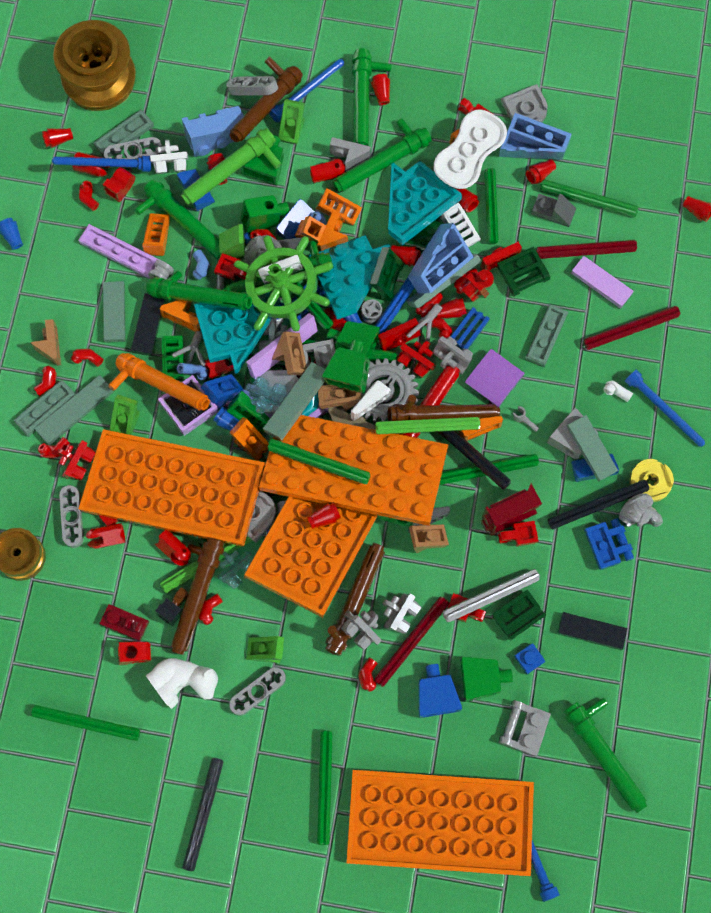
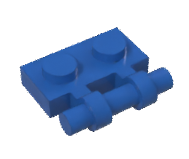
M618 518L610 521L613 529L609 530L606 522L584 530L599 570L620 564V554L624 555L626 561L634 559L631 543L628 544L624 534L626 530L624 525L621 526ZM613 536L617 537L620 547H615L612 539Z

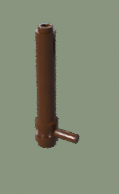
M270 56L265 60V63L279 76L276 79L278 90L273 94L263 95L233 126L229 136L234 142L243 141L285 95L290 94L301 82L303 75L298 67L291 66L283 70Z
M412 394L408 396L404 405L394 404L389 406L387 410L388 421L478 417L481 419L500 416V408L495 404L416 406L414 404L416 396Z
M208 537L203 547L194 544L187 546L191 553L199 555L197 561L199 565L171 643L172 652L184 655L185 651H188L215 569L220 564V554L223 555L224 542Z
M373 543L372 546H369L337 622L328 628V633L331 636L326 639L325 650L334 655L341 656L342 652L346 651L348 646L346 643L351 637L341 629L347 621L344 614L349 610L354 616L359 615L385 554V548L382 545Z

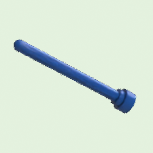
M338 59L290 97L289 100L300 101L344 65V61ZM284 103L276 105L269 112L271 118L277 123L281 121Z
M144 155L138 157V159L52 158L54 165L135 167L142 172L151 171V158Z
M637 369L629 375L625 382L630 387H637L698 446L702 447L705 445V440L643 382L642 374Z
M532 841L531 862L542 886L540 887L541 893L539 894L542 901L545 902L560 896L557 887H554L553 883L549 882Z

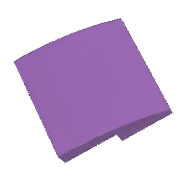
M490 349L465 383L500 407L525 373L493 349Z

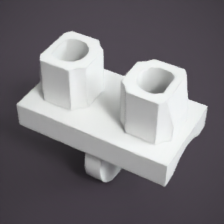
M165 140V146L158 147V152H166V154L150 155L157 174L167 173L166 163L174 162L175 172L186 171L187 152L171 153L172 151H179L178 145L170 146V140Z

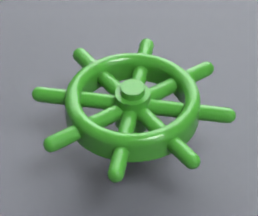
M265 236L264 244L267 251L257 257L251 265L240 260L235 261L234 266L237 269L247 272L245 279L246 292L243 293L248 294L252 298L253 306L261 312L254 324L255 330H261L269 316L272 318H289L292 330L297 332L300 329V325L296 315L305 310L312 301L322 306L329 305V299L316 294L317 275L332 270L333 264L327 262L313 267L311 261L303 254L309 243L308 237H302L296 249L274 248L271 237ZM298 255L300 263L305 269L302 272L291 275L294 269L288 267L284 271L279 264H276L279 260ZM271 264L268 267L270 270L268 271L269 275L265 276V281L270 283L256 288L257 279H262L258 270ZM307 279L305 289L293 284ZM272 291L266 303L259 299L258 296ZM289 292L295 293L300 297L292 303ZM281 295L284 306H274Z

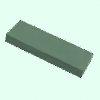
M141 109L94 142V146L104 157V151L108 146L134 141L153 128L154 124ZM110 151L108 157L115 155L114 151Z
M124 281L103 282L105 343L126 342Z
M549 304L525 360L545 367L568 311Z
M61 379L13 421L29 437L36 431L35 428L76 394Z
M587 415L567 425L569 432L598 482L618 471Z

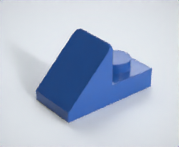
M232 374L207 381L201 386L208 399L213 404L215 403L218 409L230 402L240 391H244Z

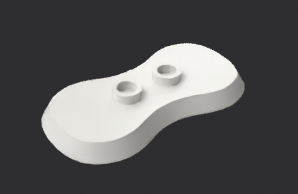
M474 110L468 113L461 122L459 134L455 141L436 156L434 161L436 175L444 183L454 188L465 189L472 186L480 176L485 158L499 148L506 139L507 129L503 121L485 110Z

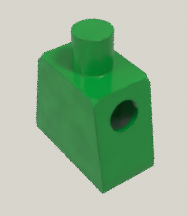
M273 135L276 142L273 143L270 150L283 164V148L278 146L280 138ZM262 154L259 157H254L242 166L241 174L277 186L282 165L275 169L265 155Z
M274 195L244 199L240 219L245 233L250 234L252 230L276 227L280 216L286 215L290 211L287 202L278 204Z
M348 321L345 323L342 331L330 328L327 340L333 339V342L336 343L335 351L339 347L349 349L352 340L361 341L364 343L362 353H365L370 359L379 340L380 327Z
M352 340L349 349L337 348L322 375L326 384L365 393L370 360L365 353H362L363 342Z
M462 657L460 660L465 702L499 694L501 692V683L513 682L512 670H499L498 660Z

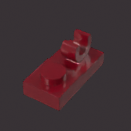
M108 604L99 624L141 642L149 620Z

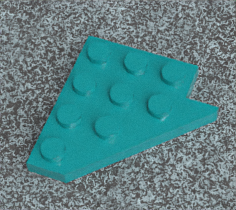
M421 161L406 172L395 163H392L388 234L401 245L405 244L462 199V194L454 187L444 183L434 171Z
M365 235L319 252H324V254L330 253L334 268L330 272L318 274L317 278L327 299L330 301V306L337 320L357 313L372 286L370 284L371 277L382 247L390 248L389 244L372 249Z
M272 291L258 296L259 299L266 303ZM279 298L274 306H281ZM202 303L194 305L210 363L231 358L235 374L238 373L273 318L268 316L262 329L257 331L254 329V324L261 312L253 304L250 309L246 310Z

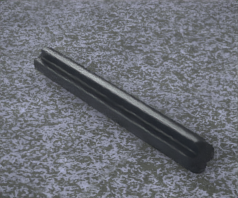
M456 431L438 432L501 489L505 490L511 484V479Z
M641 480L547 519V522L552 530L633 496L647 492L649 485L646 480Z
M212 758L182 866L187 871L192 872L196 867L224 763L219 758Z

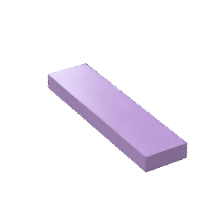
M88 224L78 240L80 244L149 279V271L154 269L155 261L159 260Z
M309 313L299 320V331L295 332L290 327L286 332L300 333L303 343L318 331L314 316ZM281 335L246 362L250 375L255 380L280 361L272 360Z

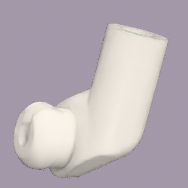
M613 380L606 382L603 389L607 395L615 394L626 402L633 395L632 392Z

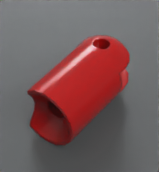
M77 152L74 156L84 158H101L85 154L82 152ZM72 165L74 171L98 177L107 175L104 169L97 166Z
M333 159L330 162L310 166L313 184L334 179L345 172V164L341 159Z
M209 359L204 360V366L208 369L207 373L210 379L234 370L233 365L229 366L228 359L210 363Z
M122 523L93 528L85 536L88 539L99 537V539L92 540L87 544L90 548L94 549L125 543Z
M169 530L163 531L158 536L159 542L155 545L176 565H186L191 558V551Z

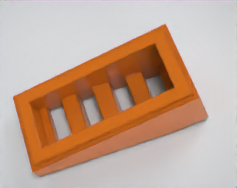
M326 188L315 209L331 216L333 210H335L333 209L335 202L339 203L336 208L338 212H340L344 205L346 208L343 214L341 213V221L353 226L362 207ZM327 199H330L331 201L327 206L325 203ZM351 208L354 211L351 217L349 218L347 217V214Z
M149 214L143 240V250L145 253L154 256H164L170 215Z
M502 416L481 418L480 429L461 430L458 432L468 441L500 428L503 418Z

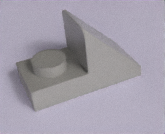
M332 137L330 154L338 158L346 157V172L371 157V147Z

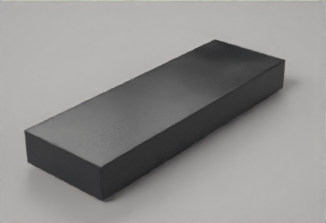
M144 293L131 347L132 353L152 356L162 316L160 307L165 304V299L154 298L148 293Z
M563 612L558 634L623 650L628 628Z

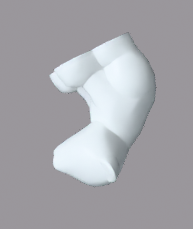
M177 658L161 661L146 675L160 697L171 709L178 703L177 694L183 687L190 685L201 698L206 700L213 698L218 683V675L213 669Z

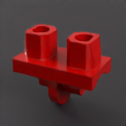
M481 270L476 275V278L472 273L466 276L469 282L461 289L473 302L481 295L484 298L489 295L485 288L490 287L494 282V276L489 270Z
M416 341L413 346L419 350L418 352L403 343L400 347L402 351L397 361L403 363L406 367L413 358L419 361L413 372L422 378L430 369L432 371L435 369L436 365L423 357L424 354L431 357L434 353L428 349L430 342L425 341L422 345Z
M82 440L73 455L71 452L74 447L69 444L65 450L58 449L57 454L61 456L59 464L64 466L66 461L69 460L62 477L82 480L86 469L77 465L79 459L91 463L96 453L87 447V442Z

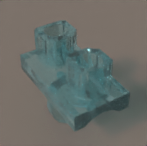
M258 376L253 384L248 383L245 389L249 391V396L253 398L251 404L256 406V412L263 414L266 409L271 411L273 405L277 407L281 405L286 395V387L275 383L272 391L266 390L269 385L268 380Z
M236 550L231 555L226 551L223 552L225 560L219 565L223 569L229 564L230 566L217 576L219 580L229 585L232 589H236L242 583L236 573L241 569L246 573L252 559H254L251 553L246 552L234 561L240 556Z

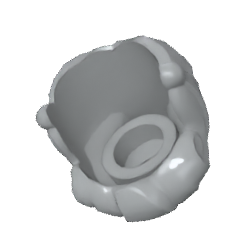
M646 493L630 498L623 505L619 514L620 520L626 523L627 527L635 523L639 527L643 526V524H651L653 527H658L663 523L662 516L652 507V497Z

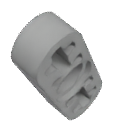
M273 76L234 77L226 84L231 95H270L278 90L277 82Z
M155 137L114 144L105 149L104 158H112L108 157L110 151H114L115 154L121 153L120 148H124V156L126 158H122L121 154L117 155L116 159H138L142 155H159L158 147L155 152H152L151 149H145V154H142L140 144H144V148L149 147L150 143L158 147H162V144ZM130 146H135L138 148L139 153L136 156H130L127 153V149Z
M68 485L63 487L59 494L62 538L68 547L77 548L84 541L82 512L78 509L81 495L76 487ZM70 491L75 495L72 497L73 506H69V500L65 497ZM71 511L76 512L77 519L74 522L66 521L67 513ZM66 527H74V533L76 534V536H79L78 538H75V542L72 543L71 540L68 539V537H71L72 533L71 529H66Z
M274 667L232 697L230 700L231 711L238 716L247 714L285 684L286 676L284 671ZM272 673L276 675L280 673L282 675L279 678L280 683L272 682L269 685L272 689L268 691L267 686L261 681L266 679V682H269L272 679ZM260 685L264 688L262 697L255 698L252 695L251 691L254 686ZM248 692L250 699L254 703L250 705V702L247 701L244 704V710H235V701L238 699L240 702L246 699L244 694Z

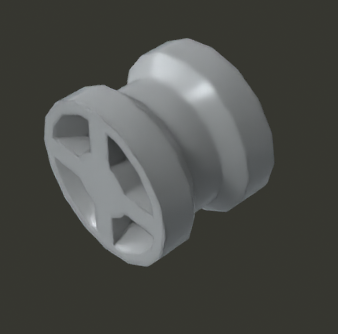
M156 260L154 269L150 270L148 275L150 278L160 277L167 279L169 275L173 274L174 269L166 262Z
M370 299L363 303L361 309L363 321L367 324L377 323L382 315V306L377 300Z

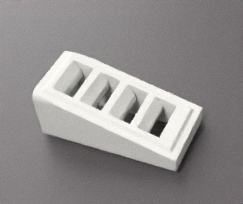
M459 203L442 214L441 219L444 224H455L460 220L462 221L456 228L458 231L465 227L467 228V230L460 233L462 238L469 234L472 235V237L465 240L468 247L480 241L481 238Z
M379 380L376 381L351 410V419L355 421L390 396L391 390Z

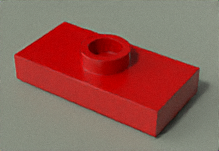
M519 241L505 248H497L491 255L482 258L480 266L482 270L490 271L497 267V263L520 253L522 247Z
M416 318L379 334L381 349L389 351L421 336L419 329L410 338L407 337V334L419 324Z

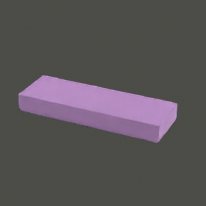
M583 256L571 272L572 275L620 309L634 292L585 256Z

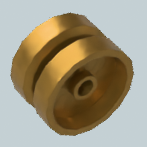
M11 528L0 534V570L7 577L17 581L35 577L42 570L46 561V552L42 543L30 531L22 528Z

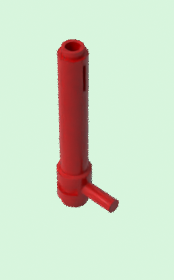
M446 366L419 406L440 405L459 377L460 370L457 367ZM421 432L400 433L399 435L418 438Z

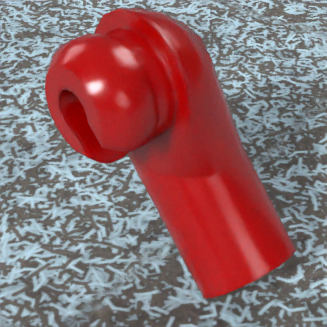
M83 181L79 188V199L88 208L95 211L99 203L92 198L93 185L90 181Z
M476 268L469 270L454 282V288H456L457 293H464L461 288L469 281L466 278L469 273H472L476 278L478 274Z
M438 293L420 308H416V314L425 317L436 303L439 304L443 299L442 294Z
M435 317L431 327L437 328L440 331L439 337L448 338L452 335V328L446 321Z
M89 348L76 349L72 352L73 355L71 356V360L76 364L81 363L82 360H89L99 367L104 361L100 355Z
M51 366L43 368L42 382L34 387L39 396L56 384L57 373Z
M62 437L56 445L40 444L38 452L44 458H58V449L65 450L68 444L70 445L71 443Z
M218 593L204 601L199 615V620L204 625H209L213 622L211 615L213 608L223 603Z
M370 657L358 673L361 687L368 692L376 688V682L373 681L371 673L378 664Z

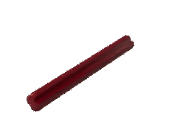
M623 240L537 247L536 251L541 259L626 253L637 250V241Z
M673 306L585 338L583 343L585 348L590 350L678 318L681 313L678 306Z
M438 598L375 677L374 681L381 687L386 685L447 608L449 602L445 598Z

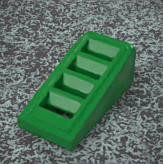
M162 336L163 373L176 380H184V374L178 372L168 373V369H177L178 364H168V361L184 363V353L176 357L168 355V353L177 352L184 348L183 336Z
M240 391L231 400L226 410L238 420H241L242 417L248 419L260 434L264 432L263 428L270 420L243 391Z

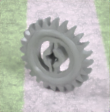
M387 358L384 359L383 363L379 359H376V364L370 361L366 390L364 394L361 393V397L369 390L371 383L380 377H388L387 380H381L380 382L386 385L391 392L386 400L366 413V420L372 415L373 423H376L378 418L381 421H385L389 406L394 404L404 405L409 395H419V391L413 389L418 387L417 382H412L415 379V375H408L410 369L403 370V363L397 366L396 360L389 363ZM396 382L400 388L399 397L394 402L387 404L393 398V385Z

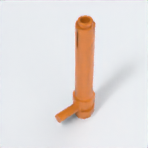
M122 353L116 359L115 364L120 373L108 385L111 390L115 391L129 376L135 380L140 379L197 410L208 408L210 400L207 395L147 365L144 360L136 358L130 353Z

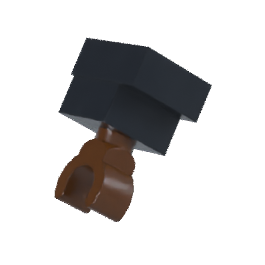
M181 587L172 602L166 598L163 604L158 606L155 610L156 615L173 627L182 614V609L179 605L187 599L188 592Z

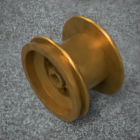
M86 20L70 26L60 35L54 47L53 59L55 67L61 75L63 89L73 102L84 109L104 111L117 107L129 97L134 87L136 71L134 62L130 57L128 40L120 29L105 21Z

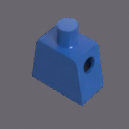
M439 664L425 666L427 678L419 680L418 684L419 718L461 712L462 705L451 676H440Z

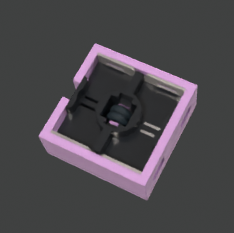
M193 375L182 382L205 394ZM168 394L158 398L160 405L184 436L218 413L217 406L211 400L207 409L197 410Z

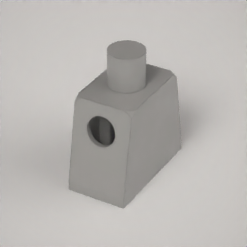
M574 408L549 437L547 443L577 460L582 453L569 432L567 425L583 417L578 409Z

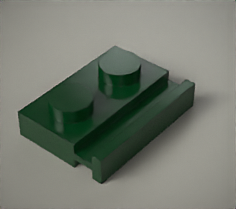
M527 589L491 616L511 641L544 618L546 614L541 610L539 604Z

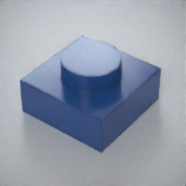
M533 643L514 656L526 674H529L546 662Z

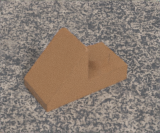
M53 319L45 320L46 328L42 329L44 340L31 342L34 350L59 366L61 365L57 325Z
M285 331L280 337L272 360L285 361L288 375L302 376L307 366L300 333Z
M323 385L318 390L319 406L321 409L343 406L345 410H348L362 398L360 392L333 385Z
M444 524L409 527L416 553L427 548H444L449 545Z

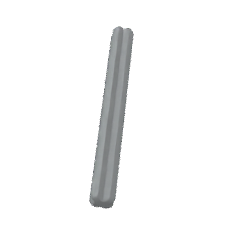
M532 569L444 610L443 617L446 622L456 620L539 581L540 575L536 569Z

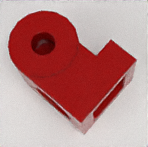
M119 167L110 180L107 178L103 183L106 194L121 202L133 186L135 176L124 168Z
M119 642V665L150 662V643Z

